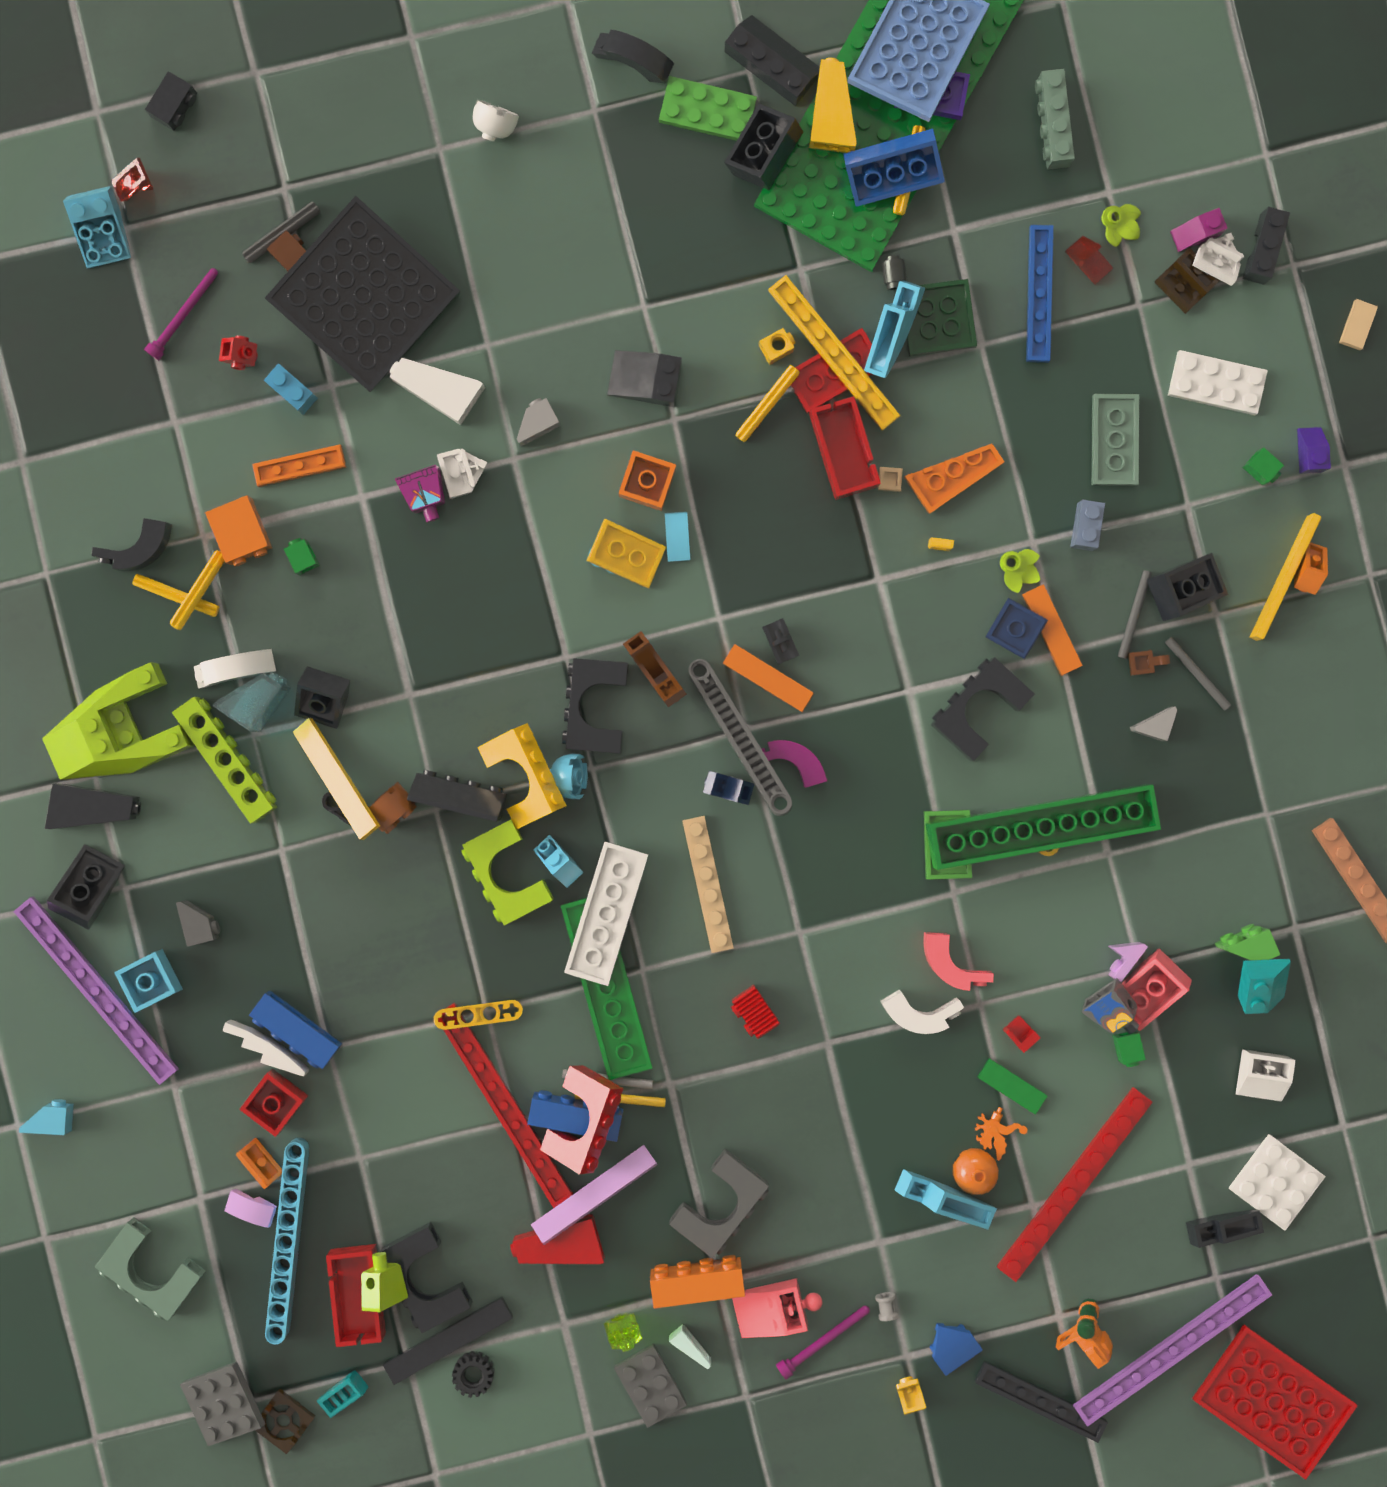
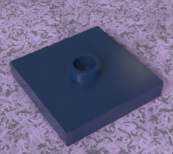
M1008 598L985 637L1025 660L1048 620Z

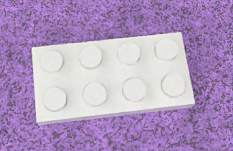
M1179 350L1168 396L1255 416L1259 411L1268 370Z

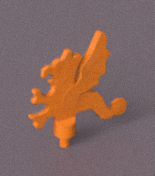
M998 1107V1110L993 1112L990 1120H986L983 1113L981 1117L978 1116V1119L982 1120L984 1124L979 1125L976 1123L977 1127L975 1128L976 1131L980 1128L984 1130V1133H981L982 1137L979 1138L976 1135V1140L980 1141V1144L984 1146V1150L987 1147L989 1149L992 1148L991 1140L994 1136L993 1144L998 1161L1006 1153L1007 1143L1003 1135L1011 1134L1017 1128L1021 1134H1026L1028 1130L1026 1126H1022L1020 1123H1013L1009 1126L1000 1124L1003 1116L1001 1114L1003 1108Z

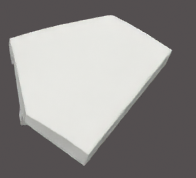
M1229 233L1221 238H1209L1202 244L1197 251L1192 266L1232 286L1237 280L1241 266L1240 261L1244 258V255L1236 250L1232 242L1234 237Z
M455 449L437 454L449 498L453 499L472 493L487 462L469 454L464 449Z

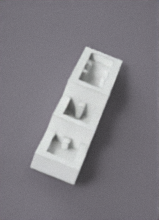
M234 1020L225 1022L223 1032L244 1038L241 1047L263 1054L260 1063L303 1077L309 1072V1068L298 1057L274 1039Z

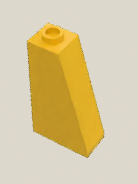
M836 58L821 59L809 148L848 153L855 151L856 136L844 62H839Z

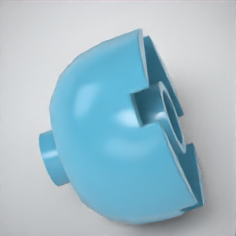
M581 754L563 755L556 759L550 769L563 798L581 799L584 795L580 793L582 789L587 787L588 770L587 763H582L581 758H584V756Z

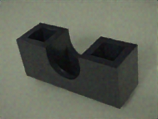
M1268 206L1260 214L1254 235L1258 237L1252 254L1248 257L1242 279L1262 285L1272 279L1290 212Z

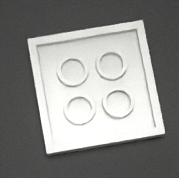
M1268 1134L1229 1186V1189L1255 1209L1260 1210L1263 1215L1283 1230H1286L1326 1176Z

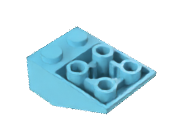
M112 186L70 195L64 199L63 203L87 268L131 258L120 208Z

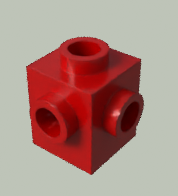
M244 336L222 338L219 355L220 362L231 364V368L236 370H245V367L255 366L258 356L256 343L249 342V338Z

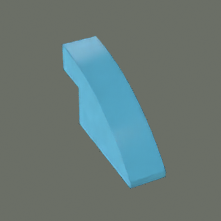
M899 281L893 303L884 304L864 371L883 378L887 377L909 334L925 287L907 281Z
M904 1169L895 1188V1191L903 1197L921 1202L937 1214L985 1229H989L997 1208L966 1193Z

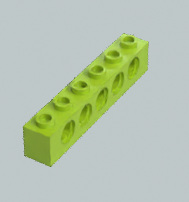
M191 698L174 710L172 714L250 824L257 823L278 808L275 804L277 802L276 798L269 790L266 792L261 785L264 782L257 772L253 773L249 768L250 761L243 753L240 755L235 748L238 746L232 736L225 734L223 731L224 725L218 717H213L209 711L211 710L209 703L204 698ZM199 716H203L205 719V725L202 728H199L196 724ZM213 734L218 737V744L215 747L211 746L209 742ZM225 753L231 755L229 765H225L222 761ZM239 771H241L245 776V779L241 784H239L235 779V776ZM252 789L258 794L255 802L250 801L248 797Z

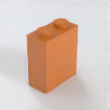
M248 495L205 512L225 563L234 565V567L240 566L247 562V558L252 556L255 558L262 557L268 554L267 550L272 549L254 501Z

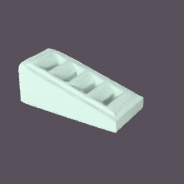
M682 1324L669 1335V1342L706 1369L711 1367V1357L685 1325Z

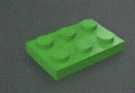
M970 810L924 811L926 879L972 878V864L939 870L933 868L925 823L970 816Z

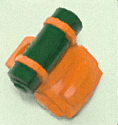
M1088 1298L1083 1300L1079 1306L1077 1324L1057 1337L1056 1348L1060 1350L1076 1341L1088 1358L1099 1369L1109 1362L1112 1356L1113 1343L1108 1333L1102 1331L1097 1324L1100 1308L1097 1305V1301Z

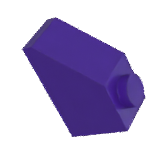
M1298 428L1299 474L1322 473L1331 469L1330 445L1322 428Z

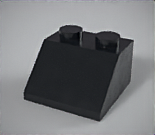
M307 666L297 683L294 716L304 719L311 718L316 723L337 729L348 698L350 680Z

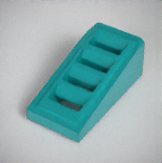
M354 1370L318 1398L317 1403L332 1418L362 1397L368 1389V1385L358 1372ZM344 1387H345L346 1390L351 1394V1396L348 1395V1393L345 1391ZM328 1398H331L337 1407H334Z

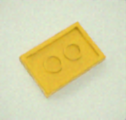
M604 519L587 561L645 588H649L666 546Z

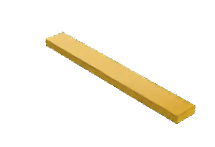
M787 275L768 289L769 293L882 431L901 416Z

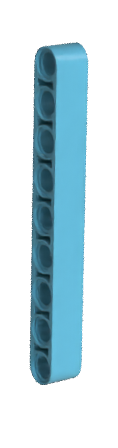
M303 1138L293 1139L284 1151L265 1329L267 1341L274 1345L280 1344L286 1338L291 1326L309 1157V1144ZM293 1145H297L301 1148V1155H297L293 1152ZM290 1168H296L299 1171V1177H293L290 1174ZM290 1190L294 1191L297 1199H290L287 1192ZM285 1214H292L294 1216L295 1221L288 1222L285 1218ZM283 1236L290 1237L292 1240V1244H285L283 1242ZM280 1259L288 1260L290 1267H283ZM278 1282H284L287 1285V1290L280 1289ZM275 1305H282L285 1312L277 1311ZM273 1327H279L282 1330V1335L274 1333Z

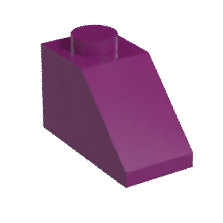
M1217 208L1191 219L1170 232L1178 252L1204 243L1209 238L1214 239L1221 236L1228 228L1220 208Z

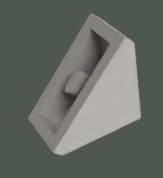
M1175 706L1169 707L1131 726L1130 729L1132 732L1153 739L1168 741L1177 709Z

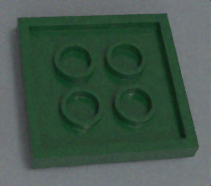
M962 279L919 285L925 287V291L907 336L909 356L976 348L977 340L969 280Z

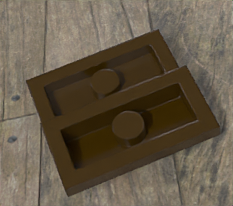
M1188 248L1154 281L1185 314L1220 281L1192 266L1196 253L1191 248Z

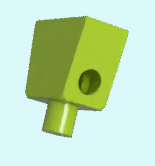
M386 1252L373 1254V1267L363 1271L361 1275L362 1311L381 1312L408 1298L401 1266L398 1263H387Z

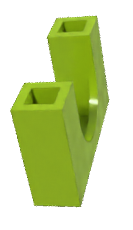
M512 820L462 845L464 849L461 850L467 862L471 861L474 867L472 873L476 881H481L485 888L482 891L488 903H493L495 907L493 914L498 923L502 922L503 925L554 900L544 879L516 892L500 888L493 880L491 864L496 854L523 839Z

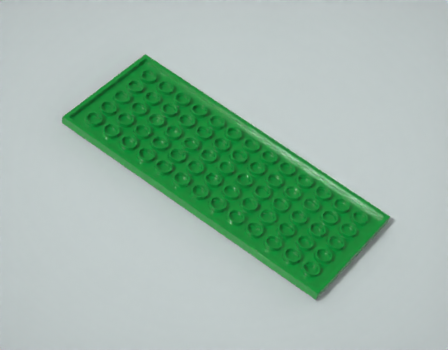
M869 0L840 50L836 59L839 62H844L847 81L889 0ZM983 0L990 4L956 70V72L970 74L965 105L1024 0ZM847 83L856 136L855 150L912 135L913 127L919 125L925 127V131L933 129L939 152L957 121L956 119L933 115L930 122H927L905 110L894 108V105ZM815 95L799 123L803 130L802 136L771 189H762L754 203V207L872 272L903 215L893 213L896 196L856 207L845 166L844 152L809 148ZM917 190L910 192L907 208L911 203Z

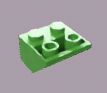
M1254 924L1242 927V932L1235 935L1233 933L1225 934L1220 937L1221 941L1215 943L1217 948L1247 960H1270L1280 955L1270 929L1254 926Z

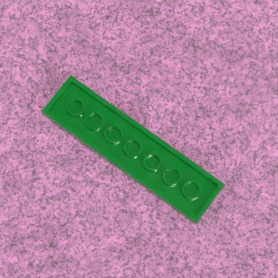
M587 898L560 905L571 946H573ZM619 948L608 986L581 978L608 1080L653 1068Z

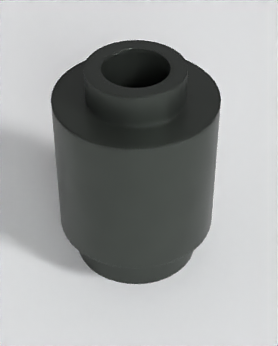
M899 255L886 257V261L882 262L884 285H887V290H897L899 281H907L905 261L900 259Z

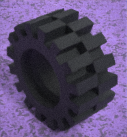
M471 1351L469 1355L465 1353L462 1358L460 1357L454 1366L452 1382L456 1384L455 1389L457 1391L461 1390V1395L463 1396L466 1393L469 1398H472V1395L479 1397L481 1393L485 1394L492 1384L495 1372L493 1363L488 1361L489 1357L487 1355L483 1357L482 1352L475 1354V1351ZM475 1366L479 1368L482 1372V1378L477 1382L468 1381L465 1377V1370L468 1367Z

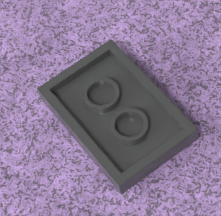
M654 1343L614 1366L618 1377L647 1428L687 1406L684 1396Z

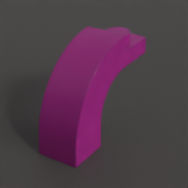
M776 740L767 742L769 751L765 752V749L762 748L768 761L785 759L793 763L800 773L804 788L827 781L820 761L806 747L792 741Z

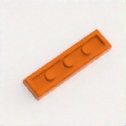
M341 444L252 464L258 487L347 468Z
M1044 584L1022 594L1029 610L1048 620L1041 635L1060 675L1083 666Z

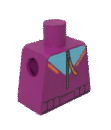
M437 465L395 478L412 512L416 514L423 511L427 523L439 519L436 507L445 504L441 471Z

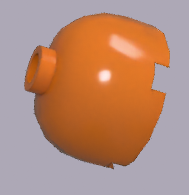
M970 1148L961 1152L953 1164V1177L956 1184L963 1191L971 1195H983L991 1191L998 1180L999 1170L995 1159L988 1152L980 1148Z

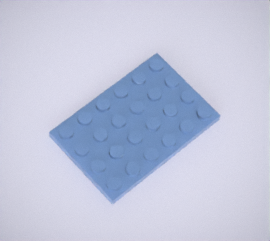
M889 0L849 75L847 83L930 122L990 4L983 0Z

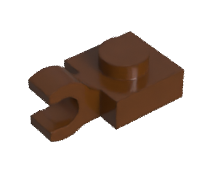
M1152 650L1128 653L1131 676L1155 673L1154 666L1170 664L1169 655L1153 657Z

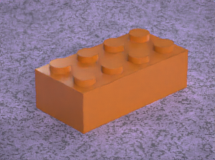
M727 1255L722 1257L721 1260L714 1261L713 1258H704L699 1263L682 1261L678 1262L676 1266L659 1264L651 1269L650 1285L654 1309L745 1297L741 1258H736L735 1255Z

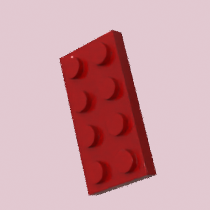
M863 328L840 340V342L864 370L872 343ZM819 353L795 367L800 373L790 385L807 414L811 409L822 406L848 390ZM866 372V374L869 377L874 375L872 373Z

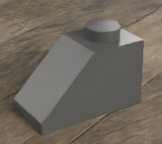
M187 900L176 903L187 947L219 938L220 926L218 921L214 920L213 915Z

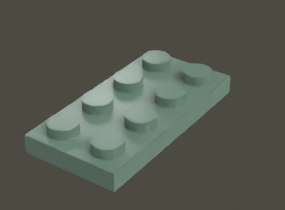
M1139 394L1092 395V485H1139Z

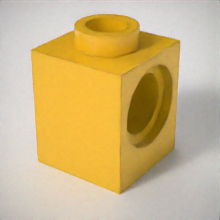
M784 328L759 341V347L769 365L793 353V345L796 344L790 332L786 333ZM775 341H781L785 347L782 350H776L772 344Z

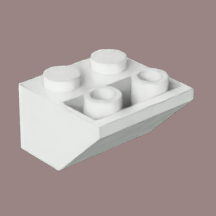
M1242 1049L1236 1094L1282 1101L1293 1081L1295 1060L1284 1055Z

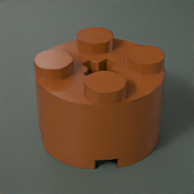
M399 782L391 786L369 807L380 825L378 828L381 832L385 831L386 834L397 826L400 822V817L403 819L407 818L417 807L415 805L416 802L407 800L409 793Z

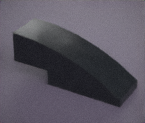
M1260 1210L1232 1212L1186 1222L1190 1244L1198 1248L1218 1242L1226 1244L1264 1233Z

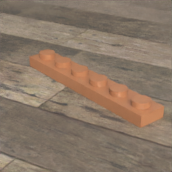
M1330 818L1311 831L1385 943H1387V899L1335 820Z

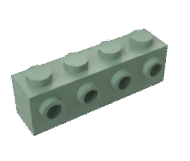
M1064 69L1042 71L1035 81V91L1039 97L1038 115L1041 116L1042 123L1040 135L1041 139L1044 140L1043 160L1046 161L1047 170L1070 167L1075 157Z

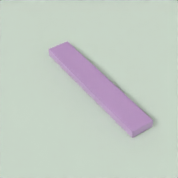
M644 1145L532 1223V1228L545 1245L654 1168L657 1163Z

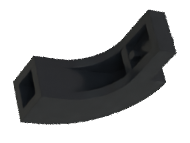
M610 30L609 34L600 33L592 51L596 58L619 61L634 68L649 82L665 84L674 65L670 58L654 46L635 36L617 30Z
M144 518L140 538L131 548L115 551L93 547L91 556L99 558V563L110 565L113 563L112 569L118 571L142 569L157 560L163 553L170 539L172 524Z

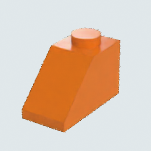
M1310 542L1294 575V588L1301 592L1316 595L1328 576V554L1326 547Z

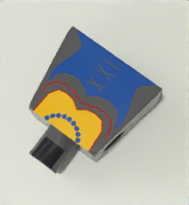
M1118 978L1085 999L1082 1013L1109 1033H1113L1123 1027L1129 1034H1132L1139 1027V1024L1134 1020L1137 1004Z

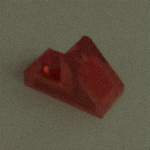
M140 158L134 159L111 180L120 201H128L139 190L154 189Z
M1082 236L1065 252L1093 284L1096 285L1113 267L1099 252L1102 246Z

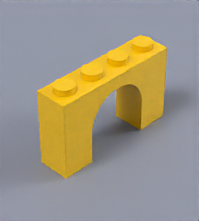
M528 723L516 727L478 747L487 768L506 759H511L518 762L528 775L530 784L528 796L522 802L507 809L516 829L567 806Z

